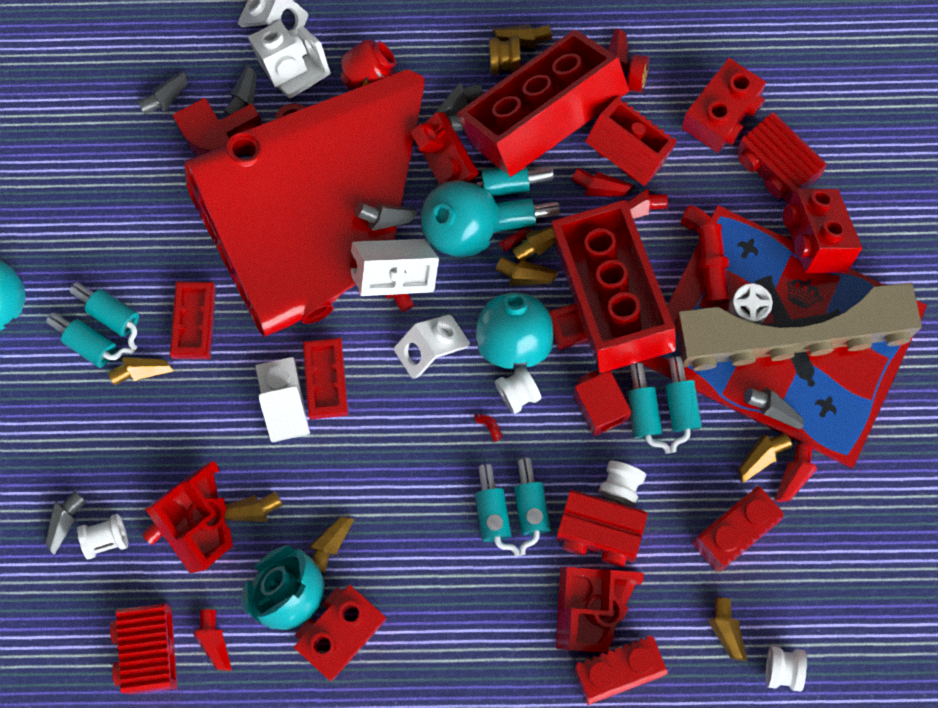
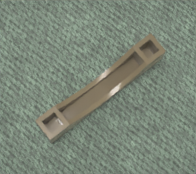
M912 282L873 287L860 302L845 313L825 322L805 327L778 328L759 325L735 317L719 307L681 311L674 321L679 356L682 357L683 366H693L695 371L709 370L715 368L717 363L732 361L733 366L748 365L754 363L756 358L770 356L772 361H781L794 357V353L809 351L810 356H820L833 352V348L848 346L849 351H859L870 348L872 343L886 341L887 346H898L910 342V338L922 328Z

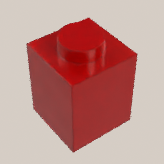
M611 370L602 374L599 371H593L578 379V385L574 387L573 397L593 437L629 421L631 410Z

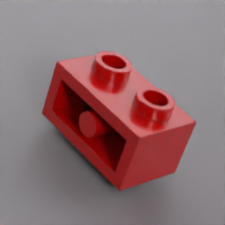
M728 58L686 112L681 129L719 153L726 142L733 145L744 129L741 123L746 116L749 115L753 118L764 104L765 98L761 95L766 81L731 58Z
M839 189L795 190L791 200L783 210V223L790 232L795 254L799 257L804 272L847 273L863 247Z
M350 584L344 591L338 586L323 602L322 605L327 609L317 621H314L312 618L307 620L294 635L299 641L293 648L329 681H333L387 620L378 609ZM350 608L359 610V616L353 622L345 620V613ZM329 639L331 643L330 650L327 653L320 654L317 649L319 641Z

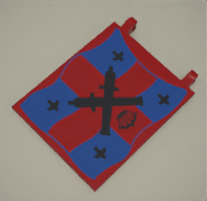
M689 205L681 218V225L693 231H697L699 226L716 223L722 225L724 256L729 258L730 265L729 268H726L731 300L738 289L746 284L761 285L771 295L772 309L761 325L789 328L822 323L845 313L860 302L873 287L886 286L851 268L847 273H805L799 257L795 254L792 240L717 205L712 217L700 208ZM699 243L667 305L673 323L681 311L719 307L728 312L730 301L717 305L705 303L703 272L698 270V261L701 260ZM916 300L921 320L928 305ZM741 307L744 308V310L748 312L749 315V311L745 307ZM677 339L676 351L640 362L643 363V366L672 380L669 358L674 356L678 382H680L676 356H679ZM886 341L872 343L870 348L859 351H849L848 346L833 348V352L820 356H810L809 351L794 353V357L781 361H772L770 356L756 358L754 363L742 366H733L732 361L717 363L715 368L704 371H695L693 366L684 367L686 381L693 380L695 382L696 392L778 433H786L789 438L799 443L812 445L813 450L852 469L862 451L911 341L898 346H887ZM765 387L770 388L801 415L804 426L799 430L763 415L757 406L744 402L745 391L748 388L763 391Z

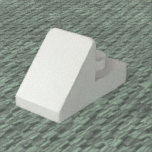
M294 357L255 365L261 394L258 395L271 442L310 434Z

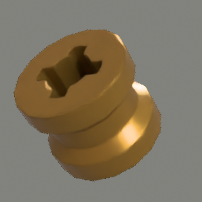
M519 36L511 37L508 41L489 38L491 75H499L501 71L513 73L521 68Z

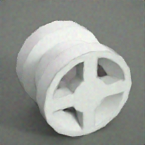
M746 284L738 289L730 301L728 313L761 325L772 309L771 295L761 285ZM741 307H745L749 311V315L748 312H746L744 308Z
M522 365L515 369L514 375L508 378L500 377L495 380L499 394L514 415L521 411L522 405L528 402L536 403L541 400L538 387L527 369Z
M609 461L606 469L608 478L605 482L601 483L598 492L612 501L635 506L638 499L636 490L639 485L644 483L646 474L626 463Z
M770 646L766 662V686L768 688H777L780 685L789 686L793 691L801 692L805 684L807 669L805 650L795 649L792 652H783L780 647Z

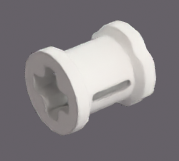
M118 514L111 515L110 520L89 527L87 525L77 527L80 546L87 560L95 558L97 553L119 547L121 550L128 548L127 533L123 521Z

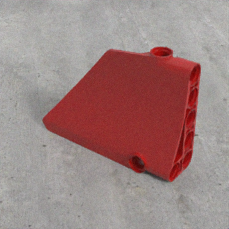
M403 70L252 129L236 133L231 136L227 145L184 161L186 186L193 204L258 331L263 337L292 326L301 320L303 324L316 323L333 311L332 304L344 292L356 285L350 271L351 268H357L356 259L351 252L352 242L395 239L397 225L373 231L368 227V221L355 216V210L360 202L374 208L379 203L401 207L414 142L410 132L417 127L425 85V78L422 75L411 70ZM246 154L250 155L251 157L248 159H240L237 156Z

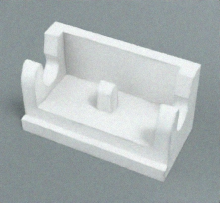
M425 239L352 242L351 252L356 259L357 268H351L350 271L354 282L359 288L360 296L434 292L439 257Z

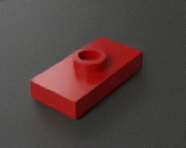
M176 281L170 356L172 359H211L216 285L214 282Z
M342 338L304 341L303 354L309 419L349 416Z

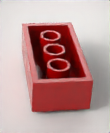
M574 29L458 111L457 115L471 146L508 176L512 177L605 110L615 98H621L630 91L618 56Z
M622 200L551 221L555 248L599 373L676 351L675 326L627 201Z

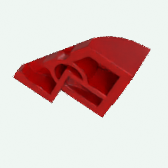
M215 461L208 462L145 508L189 573L206 570L233 547L230 528L225 523L226 506L224 497L218 498L214 473L219 472Z
M560 567L556 649L607 652L615 637L614 630L616 625L624 619L629 609L625 605L635 586L642 584L644 573Z

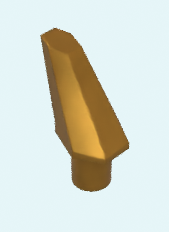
M530 24L493 28L494 37L500 41H508L511 37L519 36L520 46L536 49V43L552 39L549 25L532 28Z
M552 226L526 234L528 240L512 250L520 262L534 253H537L539 256L554 244Z
M504 257L500 258L495 271L511 278L509 283L511 286L551 284L559 271L524 260L516 264Z
M123 357L122 361L124 364L109 371L108 375L116 386L130 377L137 381L174 370L165 359Z
M786 433L771 439L764 434L760 436L738 468L741 483H744L769 464L775 462V454L792 447Z
M276 492L260 500L253 495L226 504L224 517L229 521L267 522L266 514L283 506Z
M338 518L308 546L309 549L314 550L312 559L319 566L321 573L326 572L330 554L337 555L338 549L355 519Z
M715 598V618L708 619V623L731 659L743 662L748 661L739 619L732 618L731 598Z

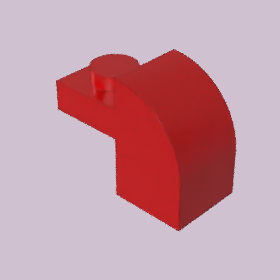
M206 98L172 115L185 141L196 156L227 145L228 140L236 133L262 125L260 116L252 103L220 121Z

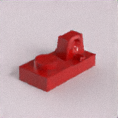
M436 112L424 124H419L410 132L418 145V149L422 151L429 163L428 165L439 185L458 180L470 182L479 174L444 112Z

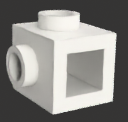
M281 21L248 36L261 67L275 87L308 71L302 56L307 54L303 42L298 34L291 36Z

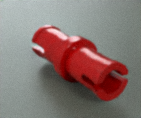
M716 223L701 225L697 228L701 260L698 261V270L703 272L705 303L708 305L724 304L731 301V298L729 296L726 268H729L730 265L729 258L724 256L722 225Z

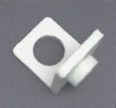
M248 0L238 24L241 27L270 26L281 21L283 11L290 9L295 16V25L288 32L291 36L295 34L299 36L297 29L301 26L304 27L308 13L293 0Z
M303 26L297 30L307 51L303 60L308 71L277 86L288 98H293L331 74L320 41Z
M448 314L415 324L394 347V351L411 378L414 379L418 378L437 357L466 349L470 342L454 318ZM410 343L416 344L421 352V360L418 364L414 363L409 356L408 348Z

